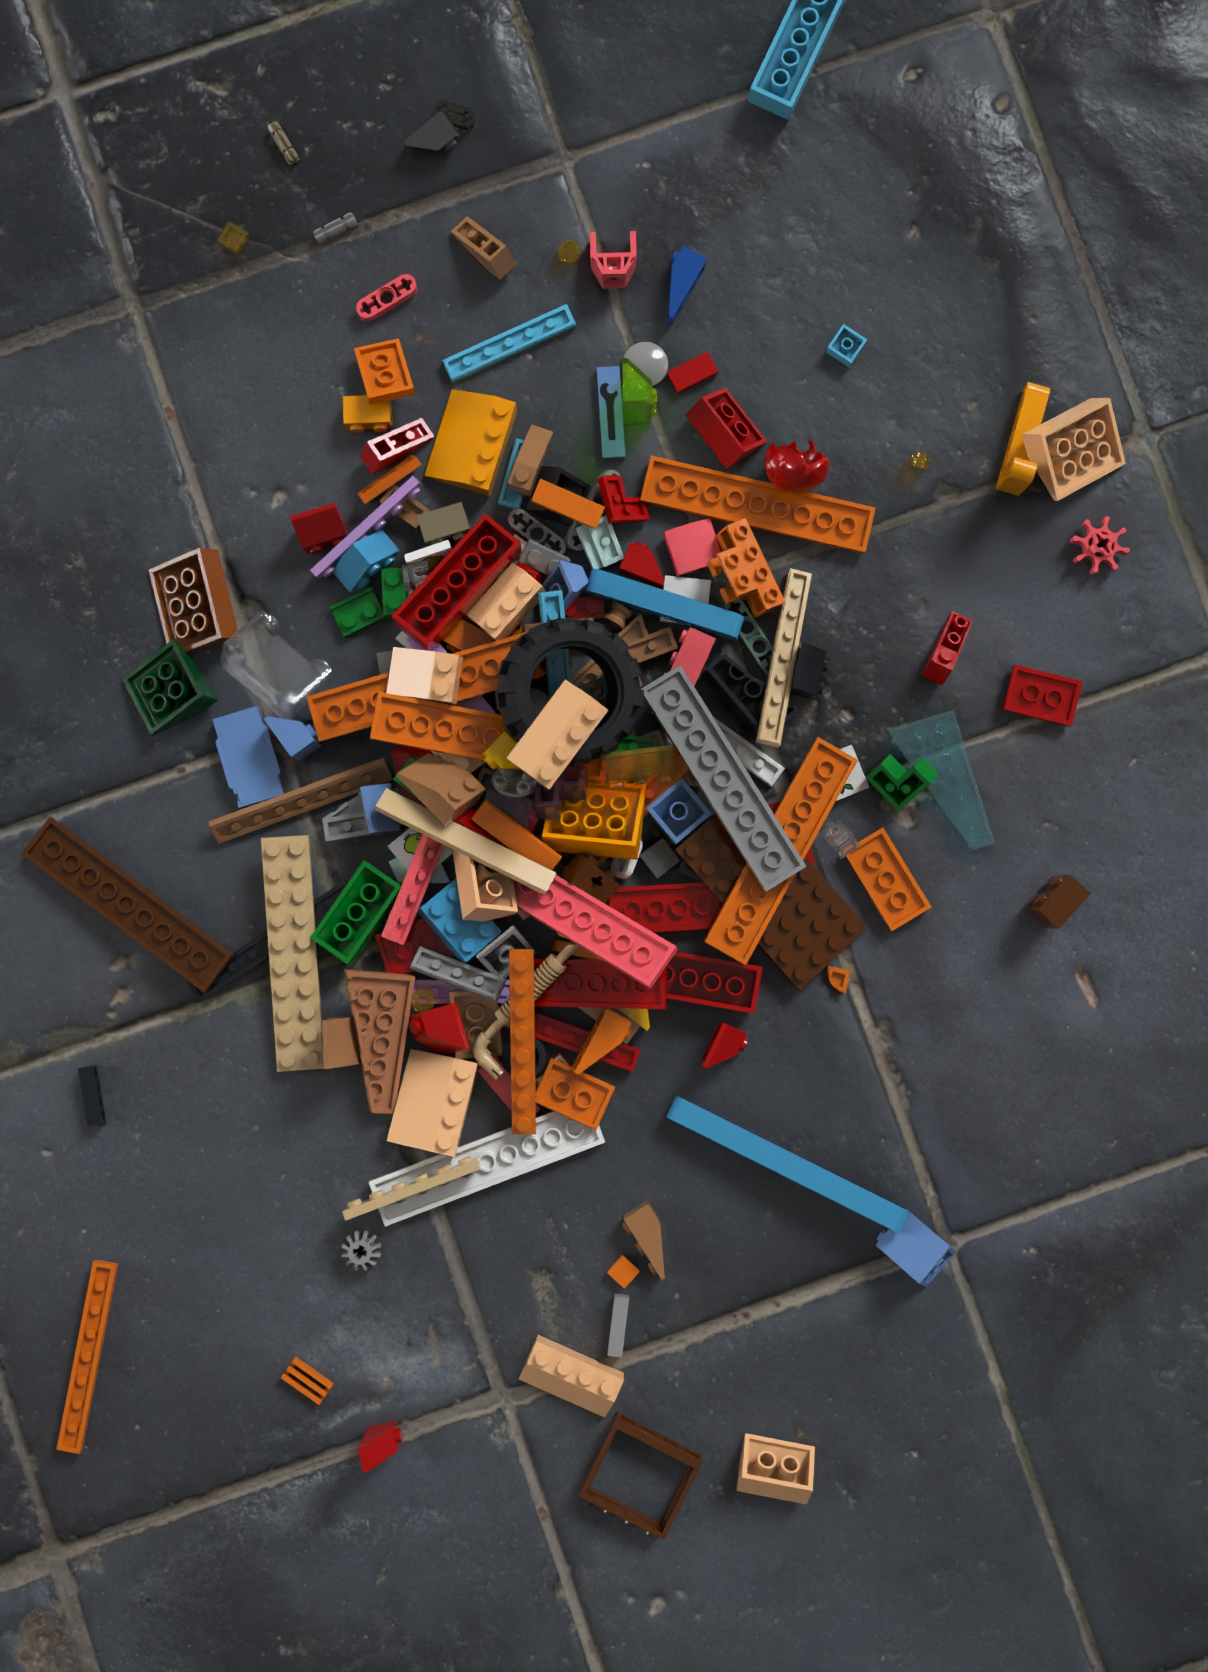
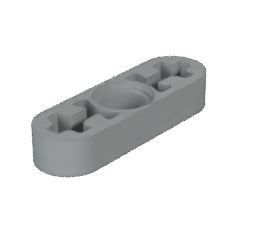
M515 509L510 512L508 522L512 530L527 541L531 539L541 545L546 542L548 535H550L549 541L552 544L560 543L561 551L558 553L565 554L566 545L561 537L522 509ZM522 515L523 522L527 525H529L530 521L532 522V524L527 528L526 533L523 532L525 530V526H523L520 523L514 525L515 516L519 518ZM540 528L543 530L544 535L540 540H534L530 536L533 529ZM545 543L546 547L552 549L549 544Z

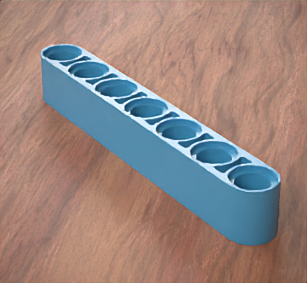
M599 569L591 570L585 592L592 596L611 602L614 601L621 605L721 637L738 640L744 621V616L606 571Z

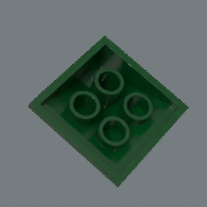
M175 639L171 640L122 678L150 735L153 736L201 714L218 701L209 681Z

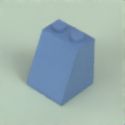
M911 1212L900 1234L891 1229H884L877 1237L878 1243L876 1246L913 1279L925 1287L929 1286L957 1252Z

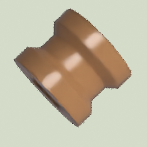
M613 601L611 610L605 614L604 619L613 626L623 630L626 619L630 618L633 613L623 605Z

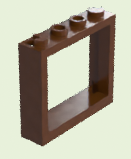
M617 1411L579 1488V1497L587 1501V1504L590 1506L595 1504L603 1508V1512L609 1516L615 1517L616 1515L624 1519V1522L633 1528L638 1526L644 1529L645 1533L650 1537L653 1535L664 1540L703 1462L702 1455ZM617 1430L688 1465L661 1521L590 1486Z

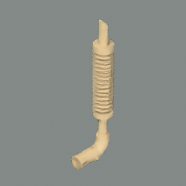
M568 944L557 956L550 954L543 961V964H540L534 971V1001L553 983V980H556L566 969L564 962L579 945ZM510 997L495 1012L496 1021L484 1033L481 1032L477 1036L473 1045V1053L479 1063L478 1066L481 1065L494 1080L506 1069L491 1056L492 1053L487 1049V1046L491 1043V1038L504 1025L510 1027Z

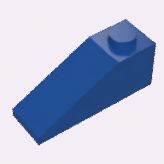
M684 245L680 252L675 251L670 260L672 267L668 324L671 326L703 274L707 264V258Z

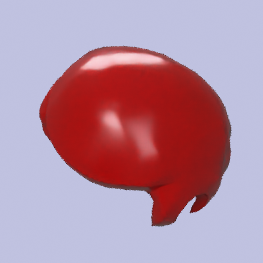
M807 440L809 443L807 451H800L797 448L796 441L788 446L780 445L777 449L773 442L765 455V469L770 481L777 488L790 493H801L818 487L825 480L829 471L830 459L824 457V453L816 452L815 444L812 440Z

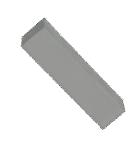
M614 1294L607 1356L622 1358L629 1295Z

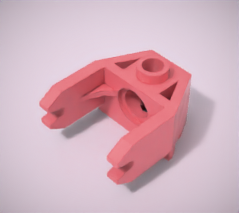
M630 231V252L597 253L596 232H590L591 270L602 289L626 288L636 269V231Z

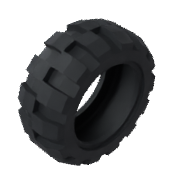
M572 617L554 619L535 626L527 633L521 635L510 647L506 658L501 661L497 678H499L498 689L495 692L497 710L501 712L504 720L503 726L510 737L518 742L538 716L533 708L530 696L531 680L538 664L548 654L557 649H572L589 656L603 672L608 692L605 708L608 711L568 765L590 763L598 758H604L618 749L621 741L631 735L638 723L636 716L639 708H643L644 690L640 689L639 676H642V672L637 658L633 659L628 652L627 643L617 633L612 634L604 629V625L589 619H573Z

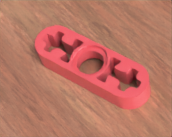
M403 274L359 300L356 310L360 319L365 322H371L412 298L417 292L415 279L411 275ZM404 282L408 285L410 284L411 289L407 291L403 288L402 284ZM396 287L397 292L399 291V297H397L396 292L393 288ZM384 293H391L393 295V300L388 304L380 300ZM373 300H377L378 305L380 306L379 309L377 308ZM367 305L368 308H371L370 314L364 312V306Z

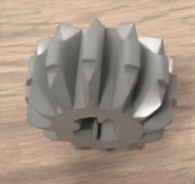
M356 1230L354 1237L348 1235L346 1237L348 1243H343L341 1248L346 1250L342 1253V1258L349 1257L346 1265L350 1266L352 1262L355 1263V1271H358L360 1265H362L364 1271H367L369 1264L375 1266L377 1263L375 1258L381 1257V1253L377 1251L381 1247V1243H373L377 1236L373 1235L371 1238H368V1230L364 1231L363 1236H361L359 1230ZM360 1246L365 1247L363 1251H367L363 1255L358 1253L360 1250H356Z

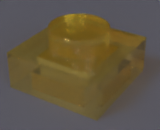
M229 221L217 241L223 247L239 255L250 235Z

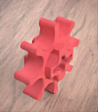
M1108 516L1101 520V527L1099 529L1093 528L1090 520L1086 519L1081 524L1086 531V537L1080 538L1075 535L1070 539L1071 544H1079L1082 547V554L1075 557L1073 562L1078 563L1083 558L1089 559L1092 563L1091 575L1098 572L1100 562L1106 563L1111 572L1115 571L1118 565L1114 562V554L1119 553L1124 556L1130 552L1129 548L1120 547L1117 543L1118 536L1126 533V528H1122L1117 533L1111 532L1108 529V522L1110 520ZM1101 543L1103 547L1098 548L1097 544Z

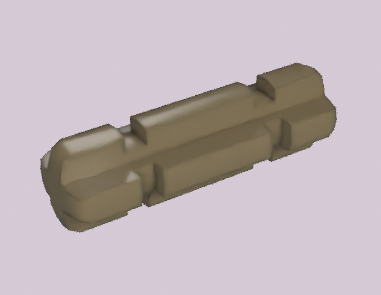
M273 121L267 126L269 133L284 155L289 165L297 163L299 157L296 151L293 149L284 131H282L279 123Z

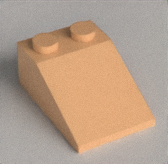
M393 647L387 693L457 704L463 657L449 653Z

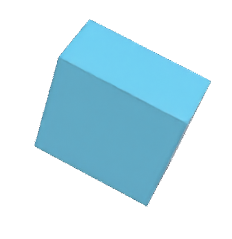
M843 324L827 347L826 353L850 368L865 346L867 339Z

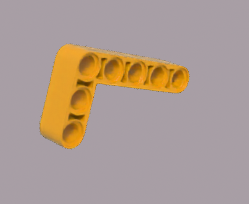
M1030 382L1026 383L996 490L1019 496L1033 481L1037 463L1029 460L1022 434L1041 425L1050 388Z

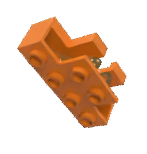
M746 518L725 526L716 534L723 552L718 553L717 558L707 562L713 578L725 573L730 582L719 590L726 605L745 598L754 618L774 611L784 604L785 600Z

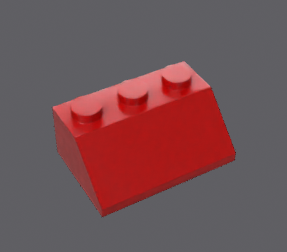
M726 388L701 397L685 414L690 420L692 427L700 433L706 445L713 450L719 462L726 469L741 463L767 443V440Z

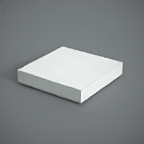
M665 575L663 590L708 604L711 580ZM660 617V622H663V623H671V624H680V623H677V622H674V621H671V620H668V619H665V618Z

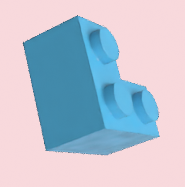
M380 530L352 543L332 572L349 592L358 588L363 590L370 584L371 581L369 579L371 576L375 575L381 568L387 569L395 563L396 560L394 558L400 550L386 533Z

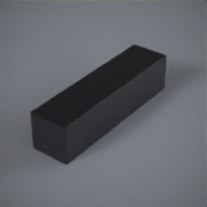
M97 1065L78 1068L87 1125L94 1126L106 1123Z

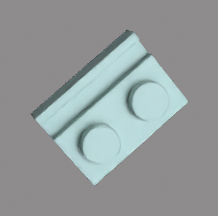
M606 514L601 516L596 529L585 525L576 527L592 569L606 567L624 558L612 524L608 523Z

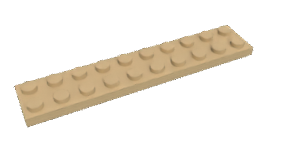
M309 835L261 838L277 1072L324 1069L317 942L310 938L316 930Z

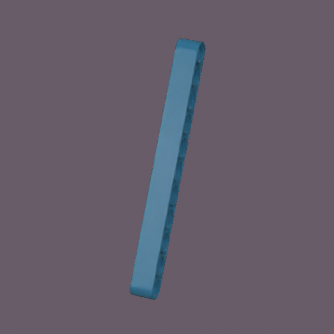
M678 1096L675 1097L666 1116L668 1119L899 1234L910 1213Z

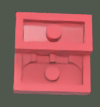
M710 518L663 532L676 576L694 573L700 569L707 568V562L717 558V554L721 552Z

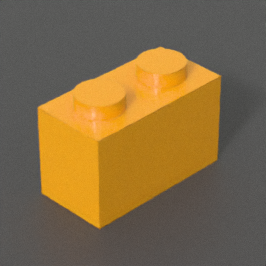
M367 395L343 396V420L346 429L353 433H362L365 429L385 432L387 429L393 428L392 400L369 405Z

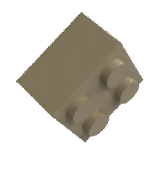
M462 502L417 515L427 547L449 540L451 546L457 545L470 530Z

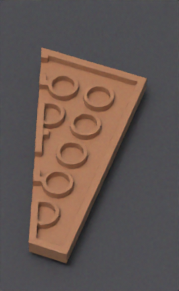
M344 969L369 1110L371 1113L394 1114L415 976Z

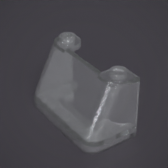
M261 610L223 644L221 664L224 669L278 717L291 720L308 702L306 696L315 694L332 672L324 660L314 659L310 662L278 634V621L270 614L268 615L264 610Z

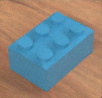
M457 878L417 911L458 961L463 963L470 960L502 932L492 920L484 922L463 920Z

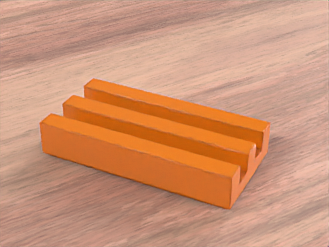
M296 1356L281 1377V1379L318 1405H320L334 1384ZM294 1366H298L300 1369H302L307 1374L312 1376L314 1379L319 1381L321 1384L326 1386L325 1389L321 1388L307 1376L300 1373L298 1370L294 1368ZM289 1373H291L292 1375H294L295 1377H297L299 1380H301L302 1382H304L306 1385H308L309 1387H311L313 1390H315L316 1392H318V1393L320 1394V1396L317 1395V1394H316L315 1392H313L312 1390H310V1389H309L308 1387H306L305 1385H303L301 1382H299L298 1380H296L294 1377H292L291 1375H289Z

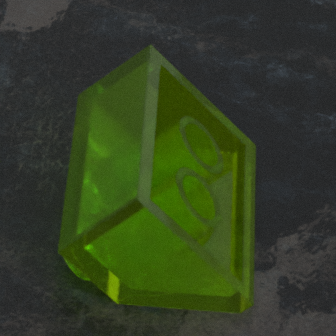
M622 358L623 426L651 425V417H656L657 389L652 388V380L628 358Z

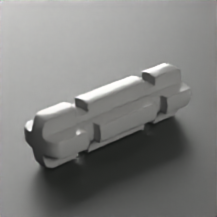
M348 213L343 216V219L338 218L324 225L325 228L321 229L320 227L314 230L313 235L316 241L321 244L327 241L326 238L329 237L331 239L346 231L345 228L349 227L350 229L356 226L357 221L354 215Z

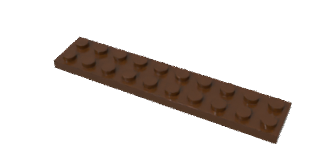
M53 817L47 819L21 853L202 992L206 993L235 955Z

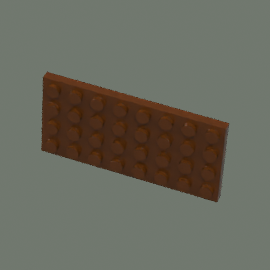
M717 814L712 815L675 849V852L720 903L724 905L747 862ZM806 857L803 862L807 867L795 874L757 944L797 990L802 989L867 928Z

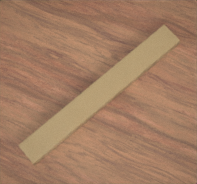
M792 568L787 572L783 593L785 603L781 605L756 743L776 748L781 744L811 582V573Z
M387 788L375 805L376 811L543 895H546L556 876V872L453 821L445 826L429 809Z

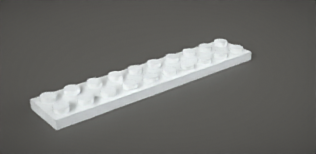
M551 1111L536 1117V1135L512 1134V1127L459 1146L456 1158L439 1154L370 1180L369 1185L372 1193L383 1190V1193L391 1191V1186L405 1181V1184L414 1182L413 1178L423 1173H427L428 1176L437 1173V1168L449 1164L450 1168L459 1165L458 1161L465 1157L479 1158L480 1170L378 1208L384 1226H388L603 1144L605 1139L600 1126H598L597 1130H594Z

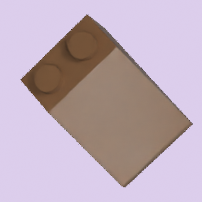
M430 753L396 775L445 826L474 807L486 790L470 772Z
M334 1016L322 1020L324 1069L361 1064L353 1016Z

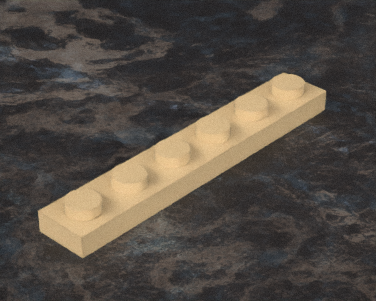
M471 1156L460 1159L458 1161L459 1165L450 1168L449 1164L437 1168V1173L428 1176L427 1173L418 1175L413 1178L414 1182L405 1184V1181L391 1186V1191L383 1193V1190L376 1191L369 1195L370 1199L361 1202L360 1198L347 1203L348 1207L342 1211L345 1221L480 1170L479 1158L472 1159Z

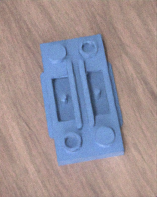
M254 706L212 719L218 737L216 746L228 786L233 789L237 797L238 808L241 809L285 794L279 777L280 768L268 728L263 723L259 707Z

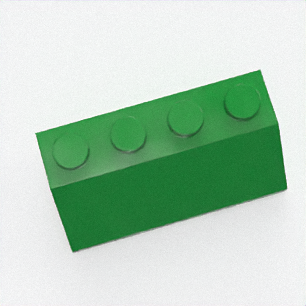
M364 860L310 938L346 964L355 965L374 938V935L377 934L390 915L402 884Z

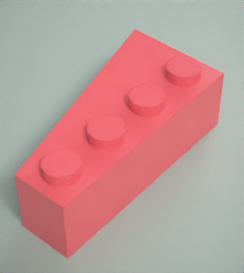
M692 627L688 631L684 630L679 639V643L682 644L679 653L674 651L669 661V664L672 665L671 670L681 665L695 687L716 638Z

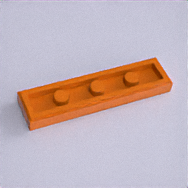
M487 799L471 819L513 852L550 870H553L562 858V856Z

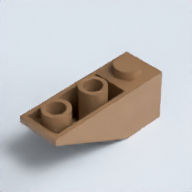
M645 1201L624 1215L625 1222L622 1225L629 1236L633 1234L638 1241L635 1243V1246L641 1256L646 1254L650 1263L647 1265L653 1275H659L661 1280L665 1279L660 1220L649 1202Z

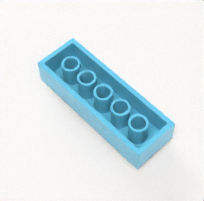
M846 0L791 1L750 87L748 102L790 120Z

